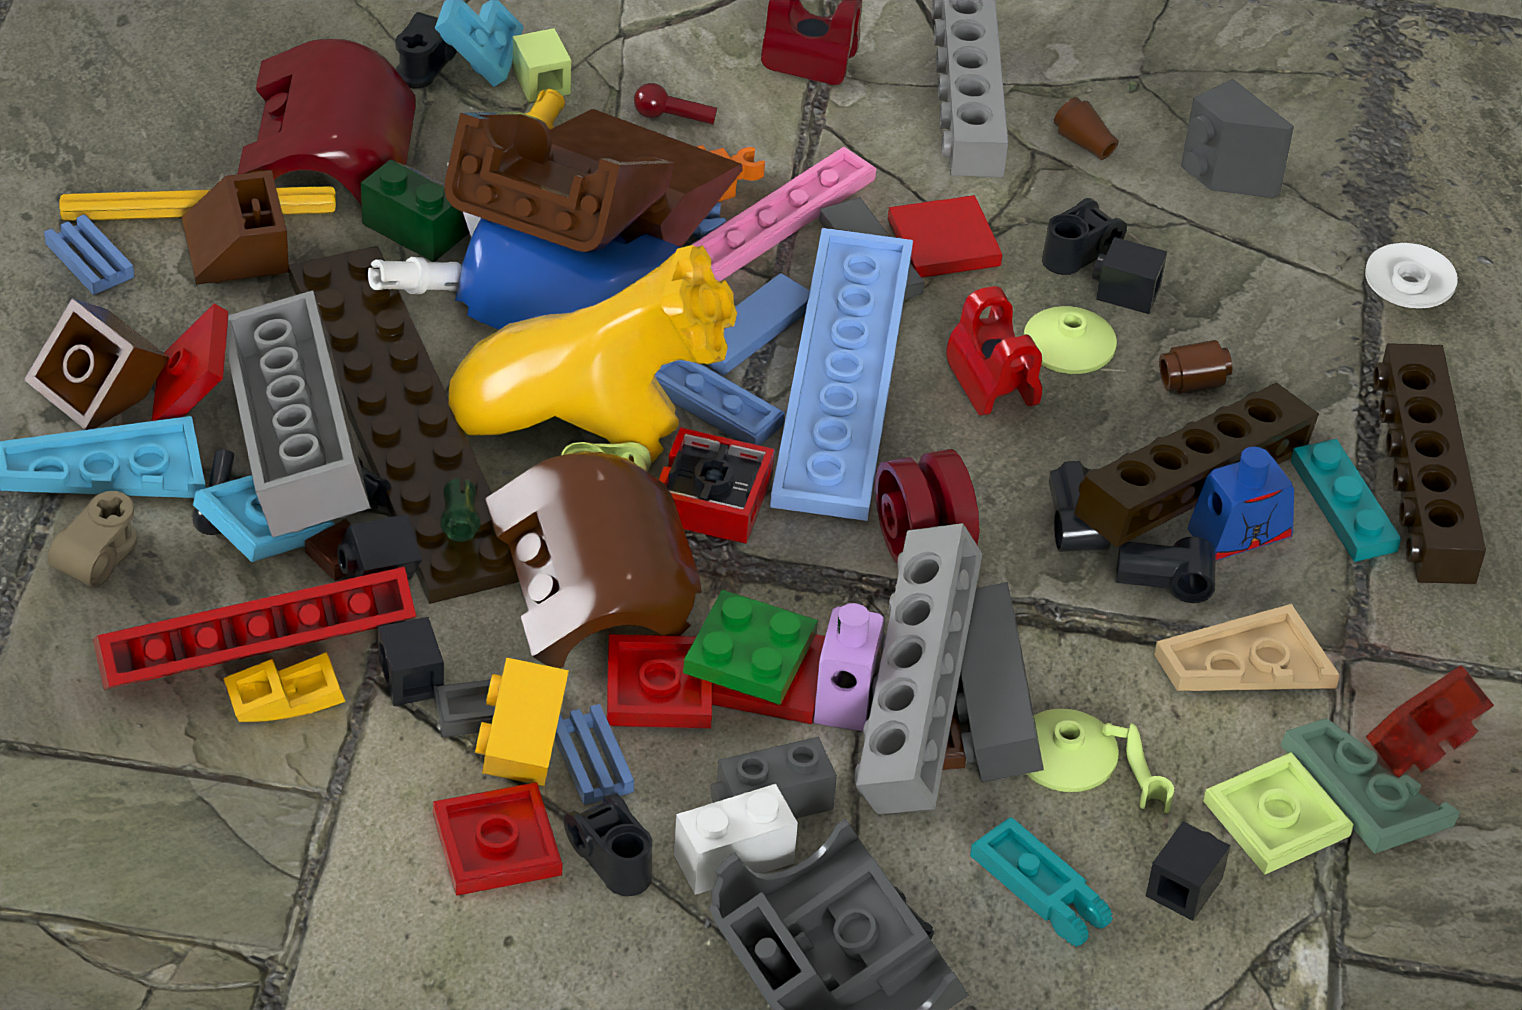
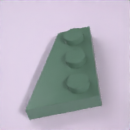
M1327 718L1287 730L1281 742V747L1287 753H1293L1354 824L1353 830L1374 854L1454 827L1461 813L1446 801L1439 807L1420 794L1421 784L1407 774L1398 778L1376 763L1377 753Z

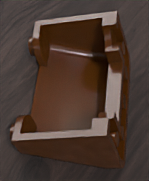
M520 112L460 113L446 173L444 191L449 203L462 212L576 251L591 252L603 249L666 194L675 163L655 156H640L632 162H619L610 158H601L598 164L599 169L595 173L589 174L549 160L552 136L550 129L542 120Z

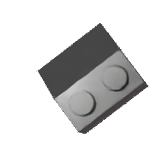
M1231 79L1193 98L1181 167L1212 191L1274 198L1280 195L1294 126L1234 79Z

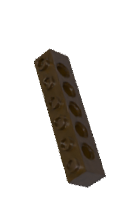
M1387 343L1383 361L1376 362L1373 381L1375 390L1382 392L1380 421L1381 423L1388 424L1386 453L1388 457H1394L1395 461L1392 475L1393 489L1396 492H1401L1399 522L1401 526L1408 529L1406 559L1408 562H1414L1418 583L1476 584L1486 548L1443 345Z
M1277 382L1260 391H1253L1245 398L1227 407L1222 406L1214 413L1196 422L1187 423L1182 429L1172 434L1158 437L1151 444L1133 453H1126L1118 460L1100 469L1089 471L1079 484L1078 491L1080 495L1074 514L1111 544L1118 547L1195 508L1207 475L1214 469L1240 462L1244 449L1248 447L1263 448L1273 457L1278 465L1291 459L1293 448L1309 444L1319 413Z

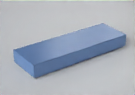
M778 274L735 307L737 311L735 324L733 327L724 329V338L728 346L725 360L706 365L723 376L806 314L810 290L784 274Z
M678 360L662 365L655 374L658 382L673 403L738 441L760 446L784 425L785 412L702 364Z

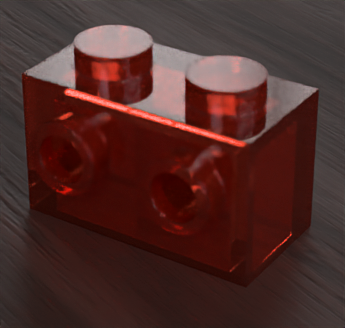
M1460 665L1397 707L1366 738L1398 778L1415 766L1423 773L1446 755L1442 748L1448 743L1455 751L1479 732L1474 723L1487 713L1494 704L1465 668Z

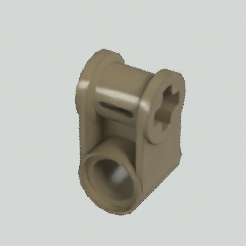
M106 491L95 496L74 521L60 531L54 539L48 553L49 566L92 588H98L104 584L116 566L127 554L134 550L137 544V532L130 522L134 516V504L131 498L118 491Z

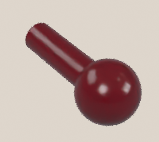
M646 83L640 86L634 95L636 110L646 118H656L663 113L714 125L717 107L668 96L666 90L659 84Z

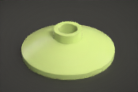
M1059 306L1045 309L1035 314L1028 321L1024 330V335H1030L1042 353L1041 365L1056 372L1084 374L1096 371L1107 365L1116 351L1117 338L1111 325L1101 316L1083 308Z
M1050 709L1034 715L1044 770L1027 773L1028 777L1044 787L1062 792L1090 790L1103 784L1110 778L1117 766L1119 749L1114 736L1102 734L1104 723L1087 713L1072 709Z

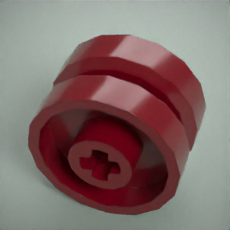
M954 449L924 453L918 464L911 457L880 463L876 471L875 481L877 512L886 546L897 564L898 556L904 549L908 530L963 523L978 546L980 528L975 490L961 456Z

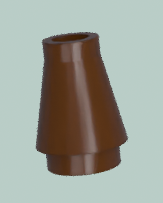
M1074 97L1068 100L1055 115L1054 124L1058 127L1059 135L1092 152L1100 160L1109 157L1117 148L1119 140L1110 132L1089 101H1081L1078 97Z

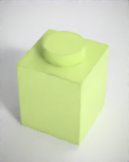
M555 28L513 36V72L528 101H536L539 92L543 89L545 92L547 89L556 90L562 96L571 94V58Z

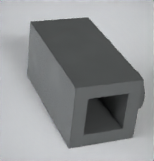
M814 737L719 759L717 782L711 784L710 792L712 802L715 803L776 784L796 819L833 810L837 775L820 738Z

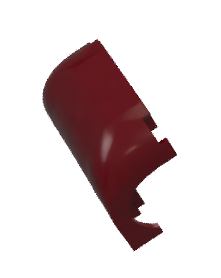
M317 39L261 61L256 90L264 99L265 105L256 142L243 146L237 174L272 170L275 180L285 173L296 170L322 172L342 183L362 206V181L390 159L406 165L416 109V96L392 64L376 50L346 39Z

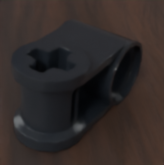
M422 12L414 14L410 23L395 40L396 50L400 53L399 64L396 70L409 88L412 89L429 86L448 61H451L457 53V50L452 45L447 44L435 29L438 17Z
M1092 198L1083 199L1076 206L1053 216L1049 220L1042 263L1053 273L1060 275L1074 274L1084 266L1097 260L1099 253L1107 254L1114 237L1124 239L1127 225L1122 219H1112L1099 209L1098 203Z
M613 792L603 797L602 804L585 812L572 811L564 816V827L571 845L581 857L585 858L610 891L621 896H634L648 889L652 882V838L649 832L632 815L624 800L617 793Z

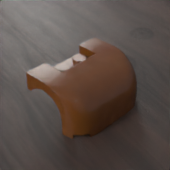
M587 451L560 455L533 466L485 498L496 537L509 545L528 608V612L520 616L532 657L541 663L561 669L564 667L570 651L580 641L593 633L610 627L638 625L656 631L663 636H681L691 626L687 619L694 606L695 594L702 593L696 564L674 499L667 486L636 463L627 458L603 452Z

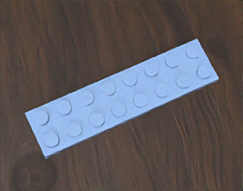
M822 228L771 492V508L868 521L913 240Z

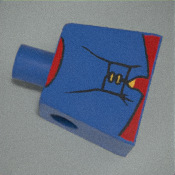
M1248 447L1243 450L1240 462L1214 469L1207 475L1189 521L1188 531L1193 537L1205 538L1213 544L1216 549V561L1290 538L1293 535L1294 487L1292 482L1265 449Z

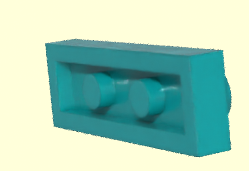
M1337 438L1293 448L1292 465L1354 562L1398 552L1401 542L1399 533Z

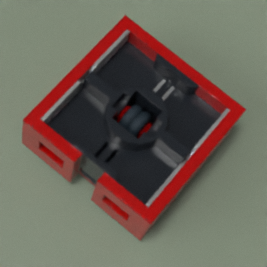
M680 427L669 453L668 467H663L658 480L664 483L671 493L683 529L747 544L773 476L775 449Z

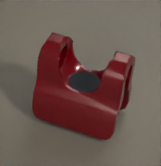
M769 0L761 53L762 64L769 70L831 85L842 83L847 73L848 59L854 57L859 48L862 0H841L834 15L828 17L811 14L803 7L800 0Z

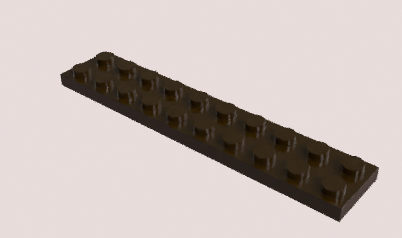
M379 247L358 249L289 264V280L295 294L299 295L312 290L315 294L329 336L348 417L372 472L380 478L386 479L391 484V489L386 491V505L392 517L404 514L409 516L422 557V561L415 572L429 604L518 583L519 578L509 545L496 537L485 498L491 495L492 492L463 429L458 425L446 392L399 290H374L369 284V268L380 269L372 267L371 262L375 259L385 261Z

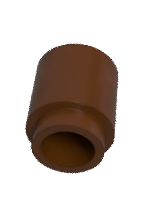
M1217 340L1172 347L1169 353L1161 354L1159 358L1160 375L1166 391L1178 390L1179 394L1224 386L1226 376L1231 375L1233 370L1228 348H1221Z

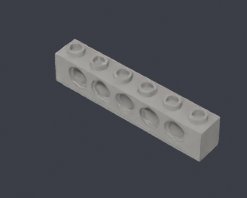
M933 0L932 18L940 19L935 20L934 45L942 46L937 47L936 73H943L939 74L938 100L945 101L941 102L939 122L940 129H947L943 130L942 157H949L951 176L1004 177L1008 134L996 0Z
M963 523L908 530L903 552L898 556L899 574L895 593H892L889 600L890 619L887 634L881 640L882 658L879 673L874 678L872 684L873 703L870 718L864 724L863 734L865 742L861 762L855 768L856 788L865 797L877 815L931 810L936 807L982 559V552Z

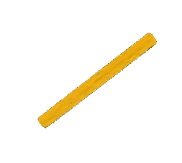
M332 186L276 187L283 215L335 212L336 195L335 189ZM211 189L63 194L59 201L60 216L63 221H77V217L84 214L91 221L182 218Z

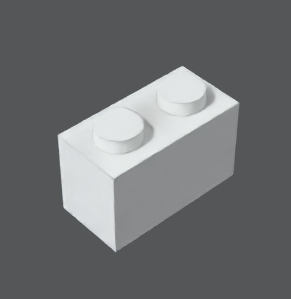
M773 784L676 814L674 856L694 894H700L713 889L717 879L715 870L727 857L735 852L749 869L761 874L794 864L798 822L777 785Z

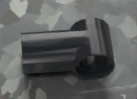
M1081 461L1063 462L1059 468L1050 471L1049 486L1055 507L1054 535L1059 552L1108 550L1111 545L1108 540L1074 514L1080 495L1078 491L1079 484L1084 476L1091 471V469L1084 467Z
M1197 536L1182 538L1174 543L1173 546L1126 542L1119 546L1116 582L1168 588L1173 596L1180 601L1200 603L1208 600L1215 591L1216 549L1210 541Z

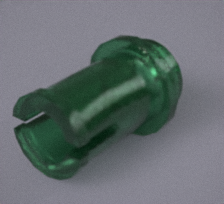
M460 478L453 479L446 483L443 488L445 512L441 516V528L451 540L464 542L473 538L481 526L480 515L475 510L476 490L474 484L465 479L464 493H461Z

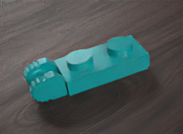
M1009 817L972 843L970 856L1045 921L1050 920L1055 932L1062 939H1066L1067 943H1070L1072 946H1080L1090 937L1088 935V926L1085 925L1080 916L1099 929L1106 927L1112 922L1113 914L1111 913V908H1109L1108 903L1104 899H1101L1095 891L1086 885L1087 880L1014 818ZM1072 902L1074 903L1076 910L1080 915L1079 917L1072 909L1068 907V905H1070Z

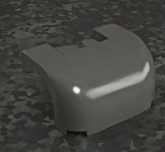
M846 818L836 825L830 837L814 854L786 870L770 874L754 872L741 861L736 852L727 857L715 870L717 879L711 892L712 905L709 906L716 925L772 1010H949L969 996L958 977L947 965L925 930L875 859L869 854Z

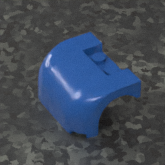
M481 218L473 233L462 264L455 301L464 302L468 306V316L496 329H501L509 323L539 316L571 313L613 297L659 267L678 248L682 247L645 233L629 243L623 237L617 236L603 249L582 252Z

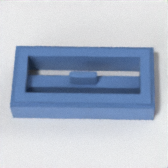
M85 214L77 217V225L72 226L69 221L61 224V232L56 233L52 228L44 231L45 244L93 295L134 278L133 264ZM71 242L84 255V260L92 268L95 267L104 278L100 280L67 243Z
M601 705L590 706V713L584 715L580 709L570 711V718L564 720L559 715L555 741L583 805L602 801L603 797L613 792L619 796L633 793L634 778ZM589 728H593L617 780L615 784L612 782ZM569 733H577L590 766L598 780L599 788L593 789Z

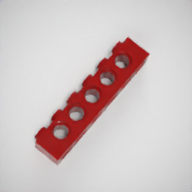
M400 567L100 634L93 639L103 688L108 690L378 628V626L409 621L416 617V612L405 567Z

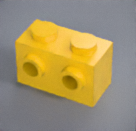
M506 657L503 675L492 674L486 705L495 706L492 724L481 722L475 750L476 754L485 755L483 774L526 783L537 782L538 785L545 786L569 670Z

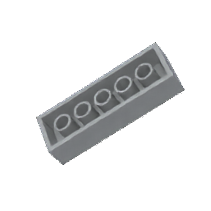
M313 290L229 315L226 349L254 486L272 537L290 532H299L306 527L336 518H345L356 512L369 509L370 504L329 336Z

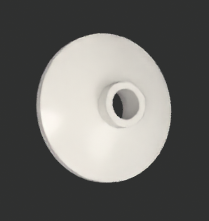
M1394 243L1377 249L1369 257L1365 268L1367 282L1379 296L1391 303L1408 308H1430L1446 302L1454 294L1458 281L1454 266L1445 256L1429 247L1413 243Z

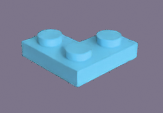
M463 0L444 1L435 26L443 40L447 44L452 45L470 63L473 70L482 75L493 87L507 79L513 61V36L521 35L524 26L499 0H489L484 3L479 16Z

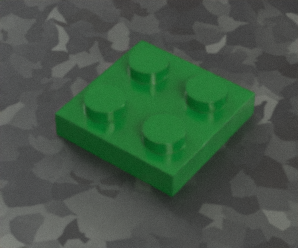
M722 589L684 659L683 673L780 705L816 636L818 620Z

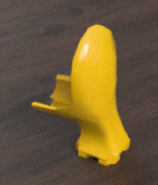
M690 245L678 248L659 267L613 297L596 305L571 313L549 314L509 323L478 342L459 364L450 380L449 406L458 425L468 435H500L529 428L556 416L586 431L606 438L610 444L639 443L650 452L652 463L664 450L659 442L660 438L671 434L679 425V419L675 414L676 408L658 382L655 374L662 365L678 360L697 364H712L725 360L728 346L724 338V329L733 327L737 317L734 293L726 280L717 281L711 269V257L703 245L697 247ZM630 456L629 460L634 462V458Z

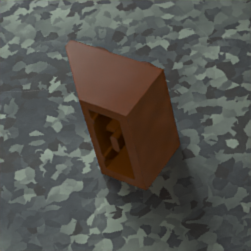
M272 170L225 176L182 216L183 229L196 285L289 273L287 229Z

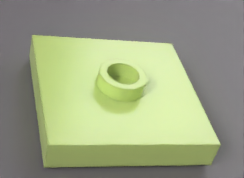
M1292 752L1206 789L1203 800L1264 875L1350 837L1354 825Z

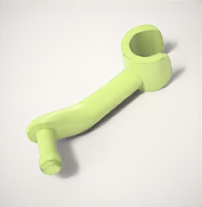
M1111 723L1104 724L1102 734L1105 736L1111 735L1127 738L1126 754L1128 762L1142 789L1139 803L1140 808L1145 809L1146 801L1149 799H1158L1165 805L1164 813H1169L1174 796V785L1170 780L1162 776L1152 777L1144 757L1141 737L1136 725L1130 723V728L1114 726Z

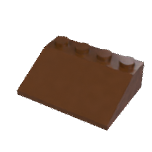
M591 109L550 129L552 146L549 160L589 174H593L599 169L598 164L601 158H610L619 162H632L640 156H655L675 163L666 194L618 235L623 237L627 243L647 233L682 247L743 171L741 163L595 109Z

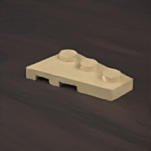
M1292 604L1157 641L1154 653L1177 691L1335 689L1340 674Z

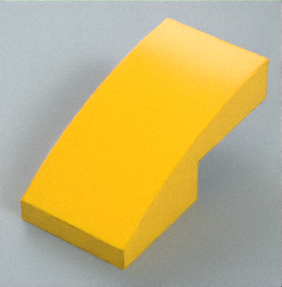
M327 652L280 671L277 670L273 659H270L223 678L239 722H262L292 718L346 702Z

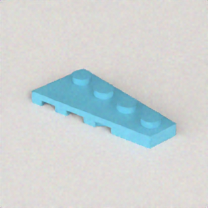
M192 416L0 441V491L100 494L106 491H118L127 496L194 498L196 491L206 488Z

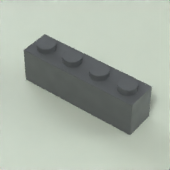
M1008 582L976 588L958 683H963L964 691L958 692L955 699L960 723H970L971 731L961 733L967 764L977 762L982 782L1043 771V761Z

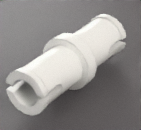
M410 257L406 261L375 259L371 262V265L374 268L380 269L369 268L368 280L374 290L405 289L409 294H423L426 290L457 292L458 284L452 283H459L462 266L458 262H427L423 257Z

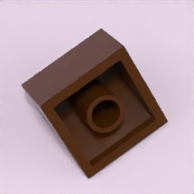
M72 298L24 381L81 427L89 430L99 427L145 399L169 357L108 309Z

